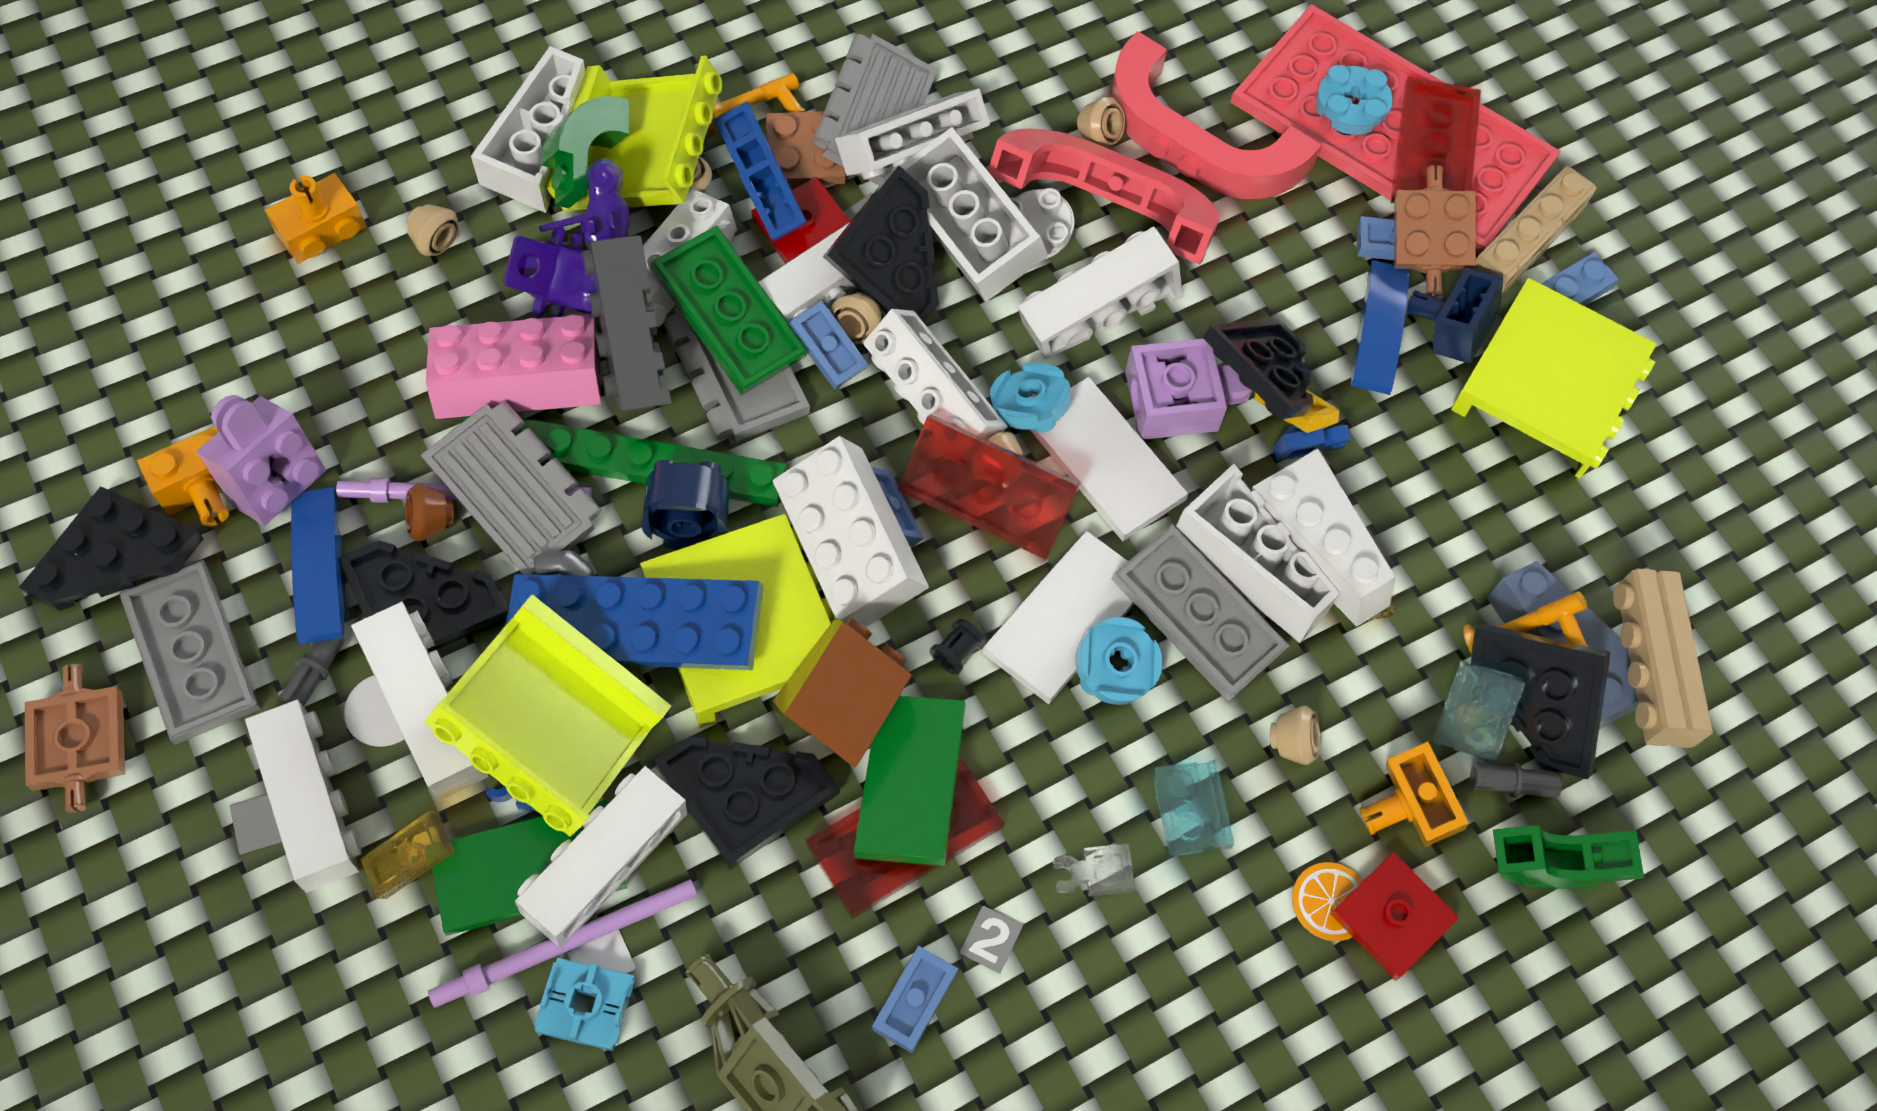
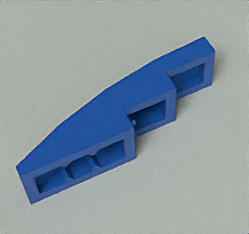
M746 101L715 118L714 121L727 145L726 148L772 241L775 242L808 224L749 103Z
M1372 260L1368 271L1366 295L1361 308L1360 328L1355 339L1351 386L1387 395L1391 394L1405 320L1410 269H1394V265Z
M335 487L304 491L292 500L291 564L296 636L299 645L344 637L345 576L339 559L342 556V537L338 528L339 498L337 497Z

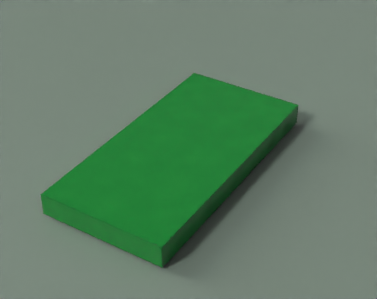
M717 225L651 261L650 270L741 396L807 356L809 352Z
M912 696L898 697L871 742L854 846L855 858L945 866L966 712L964 700Z
M608 801L597 802L591 812L599 806L605 808L608 805ZM543 816L428 845L444 934L449 936L523 916L520 914L515 900L519 897L517 894L519 888L531 875L535 873L540 875L552 863L550 859L554 851L564 841L568 839L573 841L585 829L583 825L573 835L568 836L563 831H557L550 827L543 819ZM626 880L616 889V891L627 888Z

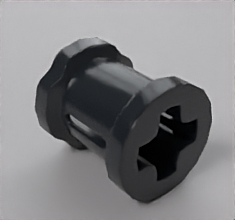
M957 618L952 623L953 630L940 644H934L929 651L931 657L938 665L953 675H959L963 670L962 664L975 649H981L986 643L982 633L973 624L962 618Z

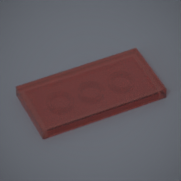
M1407 77L1404 84L1390 203H1395V193L1397 190H1422L1427 188L1426 168L1435 165V169L1437 165L1443 167L1442 188L1451 191H1471L1481 90Z
M930 414L925 420L897 491L1046 560L1051 553L1081 483Z
M961 756L959 757L946 862L1001 830L1005 824ZM861 808L806 839L807 847L852 919L939 867L938 865L855 858L854 846Z

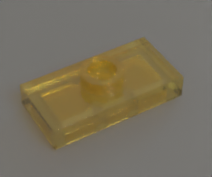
M428 811L362 857L361 862L376 899H388L455 851L439 813Z

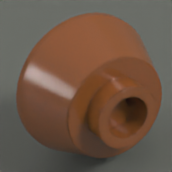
M416 484L407 491L405 522L407 533L416 541H423L444 533L446 525H452L454 517L452 500H446L442 491L423 484Z

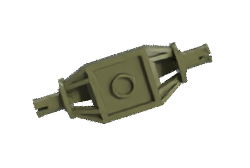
M709 954L703 955L688 968V971L685 973L686 976L691 978L711 1002L701 1021L706 1028L711 1027L716 1075L746 1111H859L842 1087L829 1093L821 1084L814 1071L805 1065L789 1046L785 1037L773 1027L772 1024L780 1014L754 989L757 984L752 977H747L738 983L732 984L714 963ZM730 1013H732L741 1034L737 1042L734 1037Z

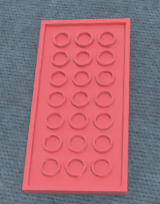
M1312 4L1233 92L1230 101L1233 105L1281 134L1291 125L1322 144L1318 157L1394 203L1397 190H1422L1427 188L1426 168L1435 165V169L1437 165L1442 166V188L1451 191H1476V253L1479 255L1503 231L1561 153L1557 148ZM1342 65L1358 66L1369 70L1377 69L1387 76L1386 84L1392 93V106L1386 121L1382 125L1380 123L1374 126L1373 131L1367 134L1350 135L1332 128V121L1324 114L1321 118L1316 109L1315 98L1322 79L1328 74L1331 67ZM1354 96L1347 97L1351 99L1352 104H1358L1360 99Z

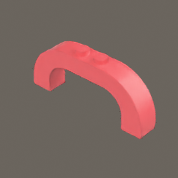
M1138 31L1122 48L1117 59L1111 97L1119 103L1124 111V132L1134 142L1148 150L1152 156L1164 160L1178 169L1184 176L1194 179L1212 191L1239 199H1262L1282 194L1299 184L1314 168L1322 144L1291 125L1275 143L1260 150H1242L1232 147L1162 104L1151 92L1150 86L1162 74L1167 49Z
M1032 128L1009 131L997 140L988 169L992 177L1020 189L1036 179L1062 181L1143 214L1161 224L1169 232L1166 244L1173 254L1199 265L1207 253L1219 222V214L1213 203L1186 182L1106 147L1062 132Z

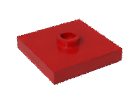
M817 177L792 189L808 224L777 241H772L756 208L751 210L752 219L785 264L850 223L849 219Z
M1394 852L1330 913L1395 981L1400 979L1459 919Z

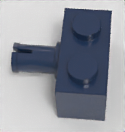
M1465 267L1447 300L1420 293L1417 290L1413 292L1407 306V314L1435 321L1433 353L1471 364L1500 311L1503 278Z

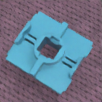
M557 958V961L553 963L540 1004L541 1009L538 1010L534 1026H536L535 1032L614 1051L622 1028L624 1013L628 1007L629 998L634 986V975L600 968L597 964L593 963L587 965ZM578 995L596 998L592 1013H583L573 1009Z

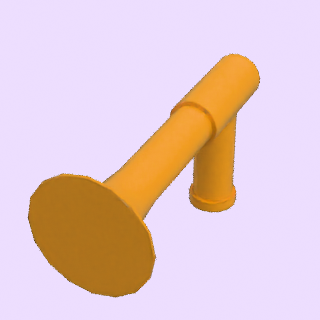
M791 73L731 99L716 102L713 110V119L707 131L712 135L716 134L717 125L714 119L746 101L752 106L778 97L788 113L806 112L791 93V91L799 88L797 77L794 73Z
M1579 591L1539 607L1534 612L1497 626L1526 633L1540 626L1558 621L1567 642L1589 647L1574 614L1587 609L1586 600ZM1466 624L1463 628L1466 645L1472 654L1475 629L1471 625Z

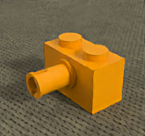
M335 173L318 182H315L312 177L307 175L298 176L303 187L300 189L297 181L293 179L289 187L292 195L264 210L274 232L297 264L320 255L324 250L345 239L352 238L359 231L367 228L357 202Z
M215 426L137 460L151 493L168 516L195 505L201 523L204 526L217 525L211 510L217 513L221 523L228 518L229 512L219 495L223 491L196 453L199 448L219 432Z
M1428 741L1387 759L1385 768L1396 788L1394 790L1395 794L1359 809L1363 821L1381 815L1366 822V828L1370 835L1407 819L1408 822L1412 821L1424 847L1466 830L1469 824Z

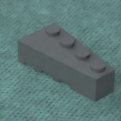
M641 235L587 241L588 250L582 251V260L585 275H593L595 292H589L588 295L592 317L599 316L602 333L595 334L599 358L606 357L608 373L602 374L605 398H613V404L621 411L671 404L669 389L662 390L659 376L663 375L665 364L659 344L653 341V335H657L658 326L652 302H647L646 294L650 293V283Z

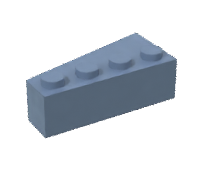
M1535 561L1503 577L1487 599L1505 624L1573 593L1538 561ZM1587 607V609L1574 614L1586 644L1592 648L1611 652L1600 729L1636 711L1638 701L1635 688L1631 687L1628 682V669L1631 665L1628 648H1624L1621 644L1620 636ZM1558 621L1526 632L1527 634L1567 642Z

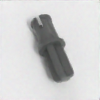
M342 637L313 642L304 656L297 658L295 662L297 669L279 696V702L284 705L298 699L304 707L319 681L327 679L329 675L327 670L346 640Z
M1474 762L1470 772V786L1472 790L1509 793L1512 798H1517L1519 794L1556 798L1561 793L1562 777L1556 772L1522 769L1518 763H1513L1510 767Z

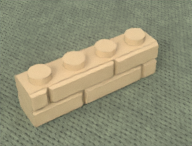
M1565 167L1477 257L1476 266L1473 270L1502 277V297L1527 271L1529 266L1584 211L1597 189L1595 184L1571 167Z
M1637 568L1632 570L1616 585L1613 594L1614 605L1617 609L1621 610L1623 621L1620 634L1621 644L1624 648H1628L1631 665L1628 669V682L1631 687L1635 688L1638 701L1635 711L1636 724L1639 728H1643L1646 745H1671V747L1682 748L1695 747L1710 736L1713 730L1680 572H1656V570Z

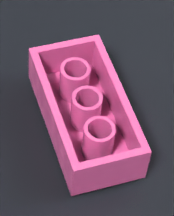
M592 314L568 315L565 317L529 318L517 321L486 322L457 326L446 325L429 328L425 383L435 419L471 416L485 404H488L493 409L503 401H506L515 412L601 405L600 358L595 340V334L597 333L595 318L592 317Z

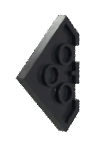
M898 165L891 170L823 255V258L861 292L872 297L886 314L891 309L914 311L924 323L939 304L938 290L934 287L932 265L935 264L932 232H929L927 209L930 208L928 191Z
M1280 319L1211 325L1203 339L1213 348V354L1222 362L1227 363L1239 375L1238 378L1245 387L1254 390L1265 402L1266 409L1271 414L1281 419L1306 415L1314 404L1313 395L1306 390V387L1311 382L1309 368L1307 364L1302 362V358L1306 354V347Z
M100 486L19 588L28 596L61 611L76 606V600L96 593L104 597L135 587V581L155 574L163 578L178 573L204 538L197 530Z
M380 540L339 557L364 618L403 602L409 614L418 611L435 644V646L427 649L428 652L507 619V608L492 576L476 570L474 573L452 566L451 562L422 553L415 555L397 549L395 545Z
M1480 623L1475 627L1470 669L1480 682L1484 680L1499 701L1496 703L1517 733L1521 731L1536 751L1534 755L1544 769L1587 780L1591 777L1595 763L1611 652Z
M689 736L653 760L656 769L667 784L686 800L688 813L729 870L840 794L839 786L812 753L796 751V754L772 751L770 747L737 742L731 745L708 741V738Z

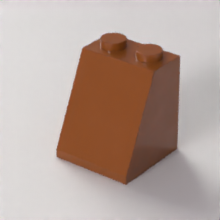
M835 618L772 702L784 715L852 766L856 767L912 674L902 667L906 659L885 644L879 650L870 643L868 639L872 633L856 620L851 618L846 624Z

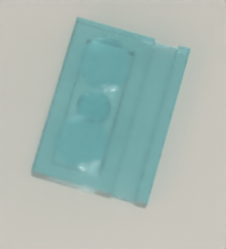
M1461 660L1433 737L1434 743L1440 746L1444 744L1453 747L1454 750L1496 762L1525 686L1523 678L1483 666H1474L1468 664L1467 661Z
M1210 760L1208 763L1197 764V762L1154 767L1152 776L1168 856L1209 852L1219 848L1231 849L1234 845V839L1217 761Z

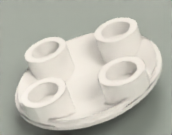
M1034 189L1023 192L1015 198H1010L1040 235L1048 254L1045 259L1056 255L1067 245L1074 230V214L1069 203L1056 189Z

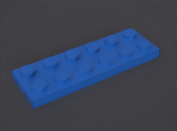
M515 574L506 625L533 594L620 665L753 670L764 586L759 581Z

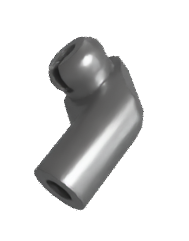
M566 550L533 556L536 575L559 573L567 576H595L592 565L574 551Z

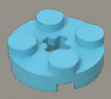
M1342 65L1331 67L1328 74L1322 79L1316 94L1315 105L1317 112L1321 118L1324 114L1331 120V127L1339 132L1350 135H1362L1372 132L1374 126L1380 123L1382 125L1386 121L1392 106V93L1386 84L1387 76L1377 69L1369 70L1358 66ZM1354 96L1360 99L1358 104H1352L1351 99L1347 97Z
M1033 362L1023 364V371L1012 375L1010 369L1002 373L994 381L990 390V397L993 409L1007 426L1016 429H1033L1040 433L1048 432L1055 427L1056 420L1061 418L1069 409L1072 402L1069 380L1067 381L1064 378V373L1060 368L1048 363ZM1033 393H1037V394H1038V395L1035 396V397L1028 398V397L1032 396Z
M1112 617L1093 626L1083 634L1075 655L1076 670L1080 677V686L1083 691L1089 695H1094L1103 702L1123 705L1146 695L1155 686L1162 671V654L1156 640L1152 641L1149 635L1143 631L1146 629L1144 626L1129 618ZM1115 650L1120 651L1122 659L1128 660V666L1122 667L1120 671L1114 669V665L1109 660V657L1114 655Z

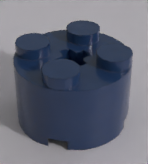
M671 460L657 461L654 464L653 471L646 480L641 522L644 534L651 540L653 534L662 538L663 546L675 550L726 534L730 484L721 474V467L711 461H703L698 464L676 463Z

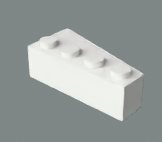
M551 46L547 49L471 155L479 185L545 213L547 212L552 195L545 186L552 168L541 166V155L550 132L572 112L586 72L583 59Z
M1318 448L1252 487V491L1256 490L1266 502L1264 508L1276 523L1282 521L1291 532L1289 538L1300 552L1306 551L1340 592L1334 604L1356 627L1390 606L1395 575Z

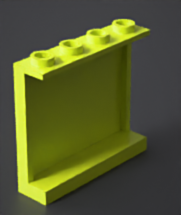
M707 56L700 57L695 74L611 81L600 65L587 66L572 111L584 102L598 97L614 96L629 99V135L611 149L590 146L587 157V170L593 162L600 159L613 160L620 166L623 172V184L620 195L628 204V207L685 204L689 188L693 184L694 172L699 156L703 152V143L708 126L713 119L716 100L722 90L720 74L714 69ZM552 168L545 188L555 199V190L551 185L552 174L555 169ZM588 183L587 195L569 209L561 207L564 211L587 210L589 202Z
M1528 277L1451 410L1465 417L1473 405L1581 463L1575 474V477L1580 479L1590 466L1597 469L1607 454L1609 448L1604 446L1603 443L1607 437L1612 440L1622 426L1625 419L1618 415L1622 408L1628 411L1637 398L1640 389L1634 386L1637 380L1644 382L1656 361L1650 359V356L1657 343Z
M786 514L640 563L644 578L759 581L764 586L753 670L677 668L699 728L716 723L715 713L781 689L835 619L826 597L821 599L816 586L820 585L810 562L806 563L801 551L804 548L794 527L790 526Z
M532 594L443 700L439 702L424 723L432 729L433 734L441 742L453 745L466 755L477 770L490 774L502 783L514 799L529 804L543 815V819L550 827L571 836L587 822L590 817L588 814L650 730L665 716L671 705Z

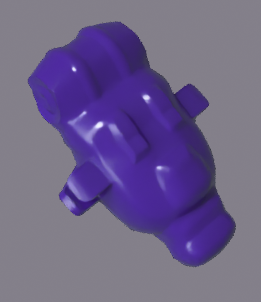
M600 159L589 166L586 175L589 188V202L585 214L538 226L540 232L554 230L560 226L566 227L581 223V230L587 250V241L629 236V207L620 195L623 184V172L620 166L613 160Z
M562 226L553 230L550 241L539 242L523 236H516L513 240L503 284L507 287L524 291L535 298L532 311L537 317L544 315L546 303L553 304L550 318L562 317L565 308L591 314L588 293L595 292L593 275H585L582 251L586 250L580 249L583 237L578 231L571 233L569 245L562 244L566 232Z

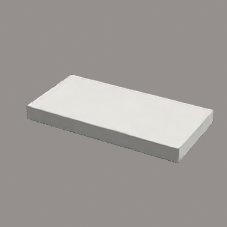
M1090 377L1071 387V405L1067 412L1056 420V425L1053 429L1043 433L1030 429L1122 542L1186 501L1188 497V492Z
M1086 530L983 647L982 654L1047 704H1050L1077 672L1075 655L1083 634L1107 618L1124 617L1133 607L1134 603L1111 579L1129 561Z

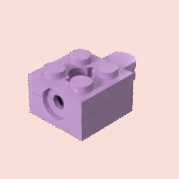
M1204 339L1131 346L1125 373L1139 436L1142 440L1217 432L1221 426L1227 405L1243 404L1249 400L1252 390L1240 382L1239 375L1229 365L1217 366L1213 348Z
M230 395L221 399L211 414L212 421L219 432L196 451L232 506L264 526L326 471L325 466L294 415L262 396H259L253 403L237 395Z

